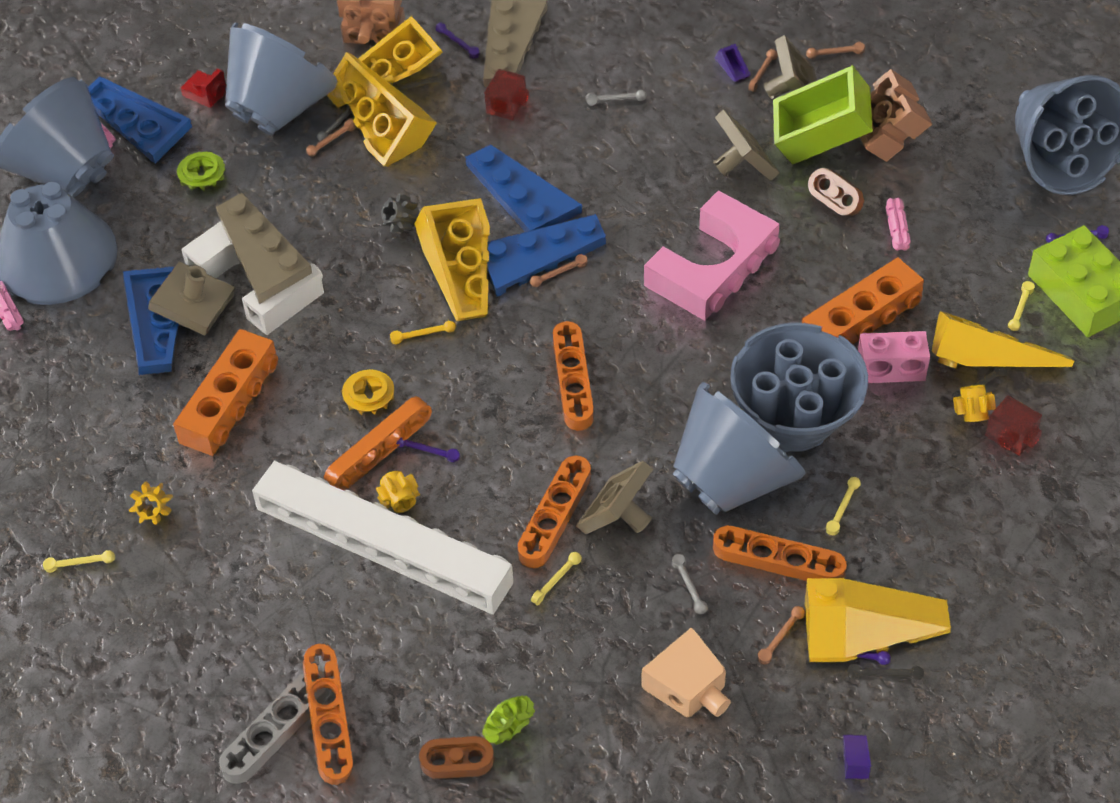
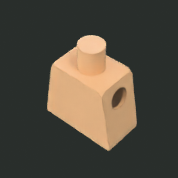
M692 628L642 668V688L685 717H691L703 706L715 717H719L727 710L731 703L721 692L725 686L726 677L723 665Z

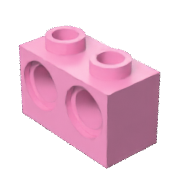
M926 331L860 334L858 351L866 364L868 383L926 381L930 360Z

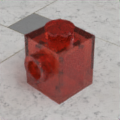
M498 69L484 92L486 113L514 120L521 106H525L528 101L529 90L526 89L525 76Z
M1007 395L989 416L985 436L995 441L1003 449L1010 450L1020 456L1027 446L1032 448L1038 442L1042 434V430L1039 429L1042 414Z

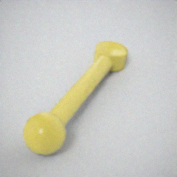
M1025 281L1022 284L1021 291L1023 293L1014 318L1008 322V328L1011 331H1018L1021 327L1020 317L1028 295L1032 294L1035 285L1030 281Z
M857 477L849 478L847 482L848 489L835 517L826 524V532L829 535L834 536L839 533V522L854 490L858 489L861 485L860 479Z
M106 550L101 555L56 561L54 558H47L43 562V567L46 572L52 573L58 567L100 561L110 564L115 560V553L111 550Z
M570 553L568 561L541 590H537L532 595V603L535 605L541 604L545 595L573 565L580 564L582 560L580 553Z

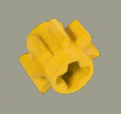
M985 385L961 387V396L953 397L955 413L957 415L963 414L964 422L989 419L988 410H996L995 395L992 392L986 393Z
M391 471L381 478L380 486L376 488L379 494L377 498L380 504L384 505L387 509L392 507L394 512L403 513L410 510L416 504V497L420 496L417 489L419 485L412 473L404 477L402 471Z
M146 481L141 485L143 493L134 490L130 494V497L136 500V502L129 509V512L136 511L140 516L139 523H142L145 519H152L154 525H157L161 518L159 513L165 516L171 513L172 510L166 506V503L173 495L165 494L162 490L163 483H160L157 487H150V484ZM148 498L150 502L156 501L157 506L154 508L152 504L146 505L145 500Z

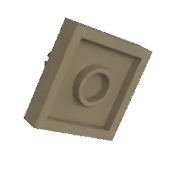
M785 35L775 40L782 75L764 84L765 90L772 100L789 90L794 91L817 81L814 67Z
M722 110L715 116V119L734 144L714 161V164L724 176H727L744 160L748 161L770 181L780 174L751 132L725 110Z
M179 261L150 299L148 310L206 336L234 296L235 287L206 274L205 269L200 266H188Z
M643 460L611 476L576 527L586 535L621 517L636 533L641 532L649 524L652 517L644 512L632 499L653 469Z

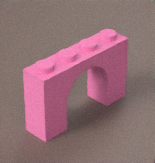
M719 190L700 208L699 229L728 245L735 254L720 264L699 265L688 261L663 246L644 265L645 287L704 321L713 312H718L722 308L725 299L732 292L736 293L741 288L744 279L750 273H755L759 269L762 260L768 254H773L780 244V238L778 237L779 223Z

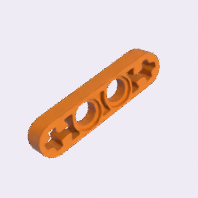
M564 321L557 324L553 329V346L564 421L570 429L582 431L589 428L594 420V407L582 331L576 323ZM564 335H570L571 346L566 347ZM568 358H575L580 361L574 367H567L562 362ZM573 383H578L584 387L583 390L577 393L569 392L566 388ZM575 404H581L582 417H576Z
M420 397L410 398L327 468L324 480L343 491L349 489L398 448L400 444L396 443L401 437L403 440H407L424 426L431 416L432 408Z
M575 455L566 458L561 463L518 542L519 561L525 567L539 568L545 565L590 483L591 466L586 458ZM577 469L581 470V472L576 473L573 478V484H571L570 472L574 473ZM558 493H567L571 499L567 503L560 504L555 502L553 497ZM544 519H553L557 523L556 527L551 530H544L538 524ZM536 538L540 540L539 551H534L532 555L528 554L527 550L532 551L537 543Z
M723 526L714 533V554L724 561L807 581V578H845L847 562L836 551L735 526ZM727 539L733 540V543L730 545V547L724 546V543L727 542ZM744 543H747V552L742 551ZM757 546H766L772 553L768 557H758L753 553V549ZM792 554H799L805 558L806 562L800 566H793L787 561V557ZM812 559L817 560L815 569H811ZM828 564L835 566L832 573L826 572Z
M315 644L309 647L304 654L303 671L320 777L326 783L339 785L349 778L352 772L353 759L337 657L330 646ZM317 655H321L323 661H328L325 662L324 667L325 678L318 679V666L312 663ZM321 688H328L334 692L335 700L327 705L320 704L315 699V692ZM328 722L337 724L341 730L340 735L332 740L324 738L320 733V727ZM337 748L338 763L345 764V766L341 767L339 774H334L332 768H326L330 765L331 750Z

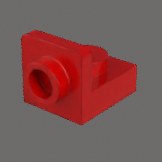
M217 68L211 75L197 70L181 87L182 96L211 108L226 92L223 70Z

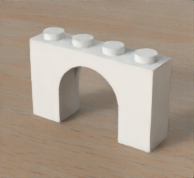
M221 221L181 249L186 265L200 266L205 269L206 274L214 278L219 277L228 269L240 263ZM311 263L312 274L260 304L254 290L242 298L246 319L266 335L270 334L324 293L322 285L323 275L320 269Z

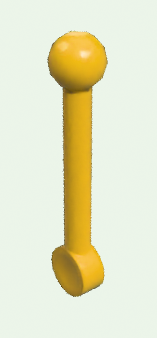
M448 320L444 325L405 333L393 331L390 334V340L393 344H400L403 339L442 331L452 333L455 331L456 325L453 321Z

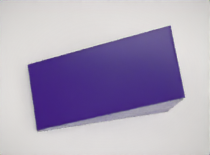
M736 44L720 49L714 57L734 83L751 76Z
M843 735L845 779H869L871 761L867 735Z

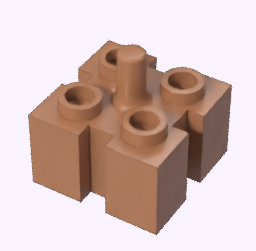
M337 0L339 17L343 18L341 24L343 43L366 45L369 40H374L377 44L405 21L404 7H400L402 0Z
M892 69L873 83L875 90L870 93L873 132L860 137L866 150L886 162L905 147L904 140L911 137L915 139L932 125L925 108L916 103L920 98L912 83Z

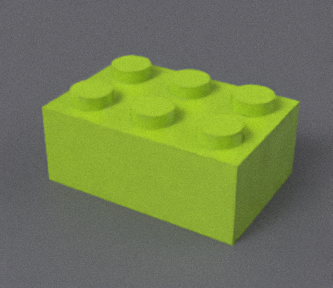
M853 65L773 100L774 144L792 165L873 132L870 86Z
M1085 225L1033 250L1028 276L1087 338L1120 322V261Z

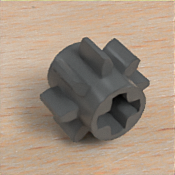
M398 194L397 198L389 197V200L384 203L381 210L383 224L390 226L391 232L402 234L404 230L412 231V227L415 226L414 223L419 215L418 204L410 202L411 197Z

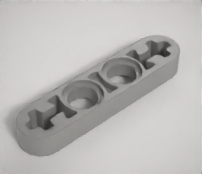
M318 670V679L325 678L324 673ZM304 672L224 750L220 756L219 764L223 777L228 782L240 784L249 780L310 718ZM321 688L315 692L314 696L318 703L323 704L327 700L330 689ZM303 698L305 699V705L301 701ZM286 706H293L298 709L296 716L289 720L279 718L278 713ZM260 732H269L273 735L272 740L267 745L258 746L253 743V738ZM245 747H248L249 752L247 754L245 751ZM243 760V768L240 769L236 766L233 769L231 768L230 763L232 761L240 763Z

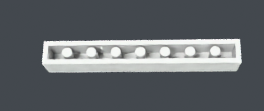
M274 460L252 490L257 510L494 615L514 583L512 564L499 555L487 554L478 550L476 546L469 542H460L448 537L440 529H430L423 526L410 516H400L389 511L380 503L368 502L359 498L357 494L350 490L343 491L336 488L323 478H313L302 473L293 465H284Z

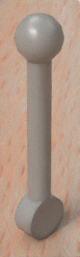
M638 90L636 93L597 96L591 92L586 95V102L589 105H595L598 101L626 99L644 101L647 93L644 90Z
M676 554L672 557V566L675 569H679L695 602V612L704 614L708 609L707 603L700 599L685 568V557L682 554Z

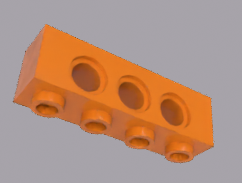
M897 257L802 318V323L822 326L821 331L837 338L841 335L850 343L855 344L859 341L860 334L873 333L874 330L882 325H888L893 322L897 315L903 311L916 307L922 299L924 279Z
M242 329L238 330L173 423L179 444L214 456L218 448L226 443L232 427L243 418L247 405L253 397L260 393L262 383L268 374L273 373L277 367L278 356L276 355L273 340Z

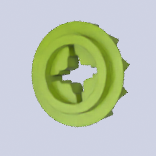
M196 152L188 155L179 163L177 176L182 186L188 185L191 191L200 187L204 191L206 186L216 187L217 181L224 180L226 169L224 161L218 155L211 152ZM200 167H203V170H205L202 176L198 175Z
M525 695L503 701L489 714L483 727V736L490 743L494 742L496 745L503 743L505 740H511L515 734L521 733V729L524 726L529 725V719L535 713L534 703Z

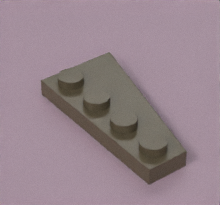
M491 0L483 75L484 87L513 88L524 63V56L531 48L532 38L535 32H538L541 18L548 10V0Z
M243 193L216 207L217 215L229 241L235 249L239 262L245 270L246 277L253 287L259 304L312 274L310 263Z

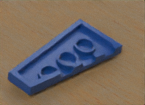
M101 76L88 87L97 114L155 164L192 128L190 118Z
M492 145L465 157L466 166L524 232L563 223L582 213V204Z
M595 214L489 241L487 274L496 297L506 293V288L516 283L521 286L529 282L531 276L543 270L548 273L556 269L557 264L566 259L574 260L577 255H585L605 245L606 235Z
M174 267L123 271V281L139 375L172 372L179 324L148 310L150 299Z

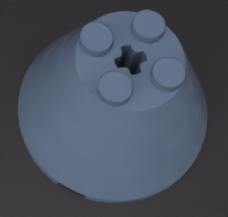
M233 23L229 39L225 107L233 111L232 115L244 123H248L251 120L259 124L258 128L261 131L273 136L275 131L281 129L333 91L337 86L338 80L333 73L320 62L314 66L303 57L306 52L261 28L246 23L243 24L242 28H237L238 23Z
M1085 75L1043 84L1032 90H1026L1020 95L1015 115L1016 132L1019 136L1027 168L1039 185L1056 194H1079L1101 184L1106 180L1104 176L1115 164L1120 165L1119 84L1106 77Z
M76 77L63 79L37 95L23 108L26 114L15 126L9 123L0 135V169L41 184L56 182L60 185L61 189L72 197H77L91 181L94 184L98 183L107 173L104 167L114 157L87 84L82 79L79 81Z
M56 182L19 189L11 194V202L0 232V281L5 284L10 295L13 296L15 294L25 298L27 303L53 305L75 300L96 289L100 285L99 280L108 270L112 271L117 259V242L110 226L102 218L61 189L60 185Z
M785 323L768 327L746 340L745 346L734 357L732 362L730 381L737 403L745 413L780 443L779 448L784 453L789 451H805L821 445L824 439L857 413L866 397L868 372L861 354L843 336L839 335L837 338L821 331L822 326L808 323Z
M702 382L699 385L673 466L675 471L672 475L690 493L697 489L700 492L698 497L702 500L701 502L714 514L717 515L721 510L727 512L797 481L806 474L799 462L792 455L788 457L779 448L780 443L735 403L719 391L714 396L711 395L708 391L710 388L709 384Z

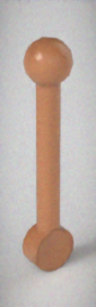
M857 42L854 46L816 50L811 47L807 50L806 55L809 59H814L818 55L846 52L863 54L865 45Z
M770 49L767 51L765 62L755 78L749 83V91H756L758 83L769 64L778 56L776 50Z
M351 118L348 119L343 127L316 145H309L306 153L313 157L319 149L346 131H353L356 128Z
M583 254L577 255L573 262L542 276H532L530 284L536 288L541 286L543 281L574 267L583 268L587 266L588 258Z
M795 606L792 609V616L767 649H761L758 652V661L761 664L767 665L771 662L773 651L795 622L804 618L805 611L802 607Z

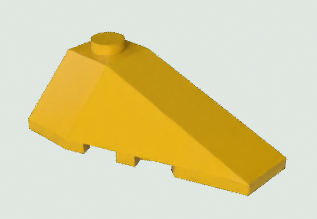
M411 16L358 59L392 84L421 71L443 52ZM337 86L327 94L337 108L346 105Z
M346 52L333 75L338 80L337 88L344 103L348 104L354 115L352 120L355 126L361 129L365 137L363 142L366 149L383 166L388 167L422 148L437 122L420 106L354 55Z
M481 198L423 206L414 223L423 253L456 321L486 317L488 314L487 263L489 262L488 237L490 235V225Z
M940 311L938 315L931 351L939 357L937 362L952 368H956L958 363L965 366L996 367L1073 366L1074 360L1064 354L1027 341L1024 343L1019 342V339L1000 331L989 332L981 324Z
M807 578L805 616L809 662H847L857 659V655L864 652L876 650L879 653L888 650L889 645L904 641L912 644L944 635L951 631L947 600L844 578Z

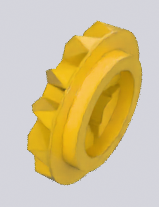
M369 369L356 372L343 385V401L347 403L349 410L355 409L361 415L364 412L371 411L375 415L378 409H387L388 403L394 400L393 381L387 374L378 370ZM365 386H368L373 393V397L370 399L365 395Z

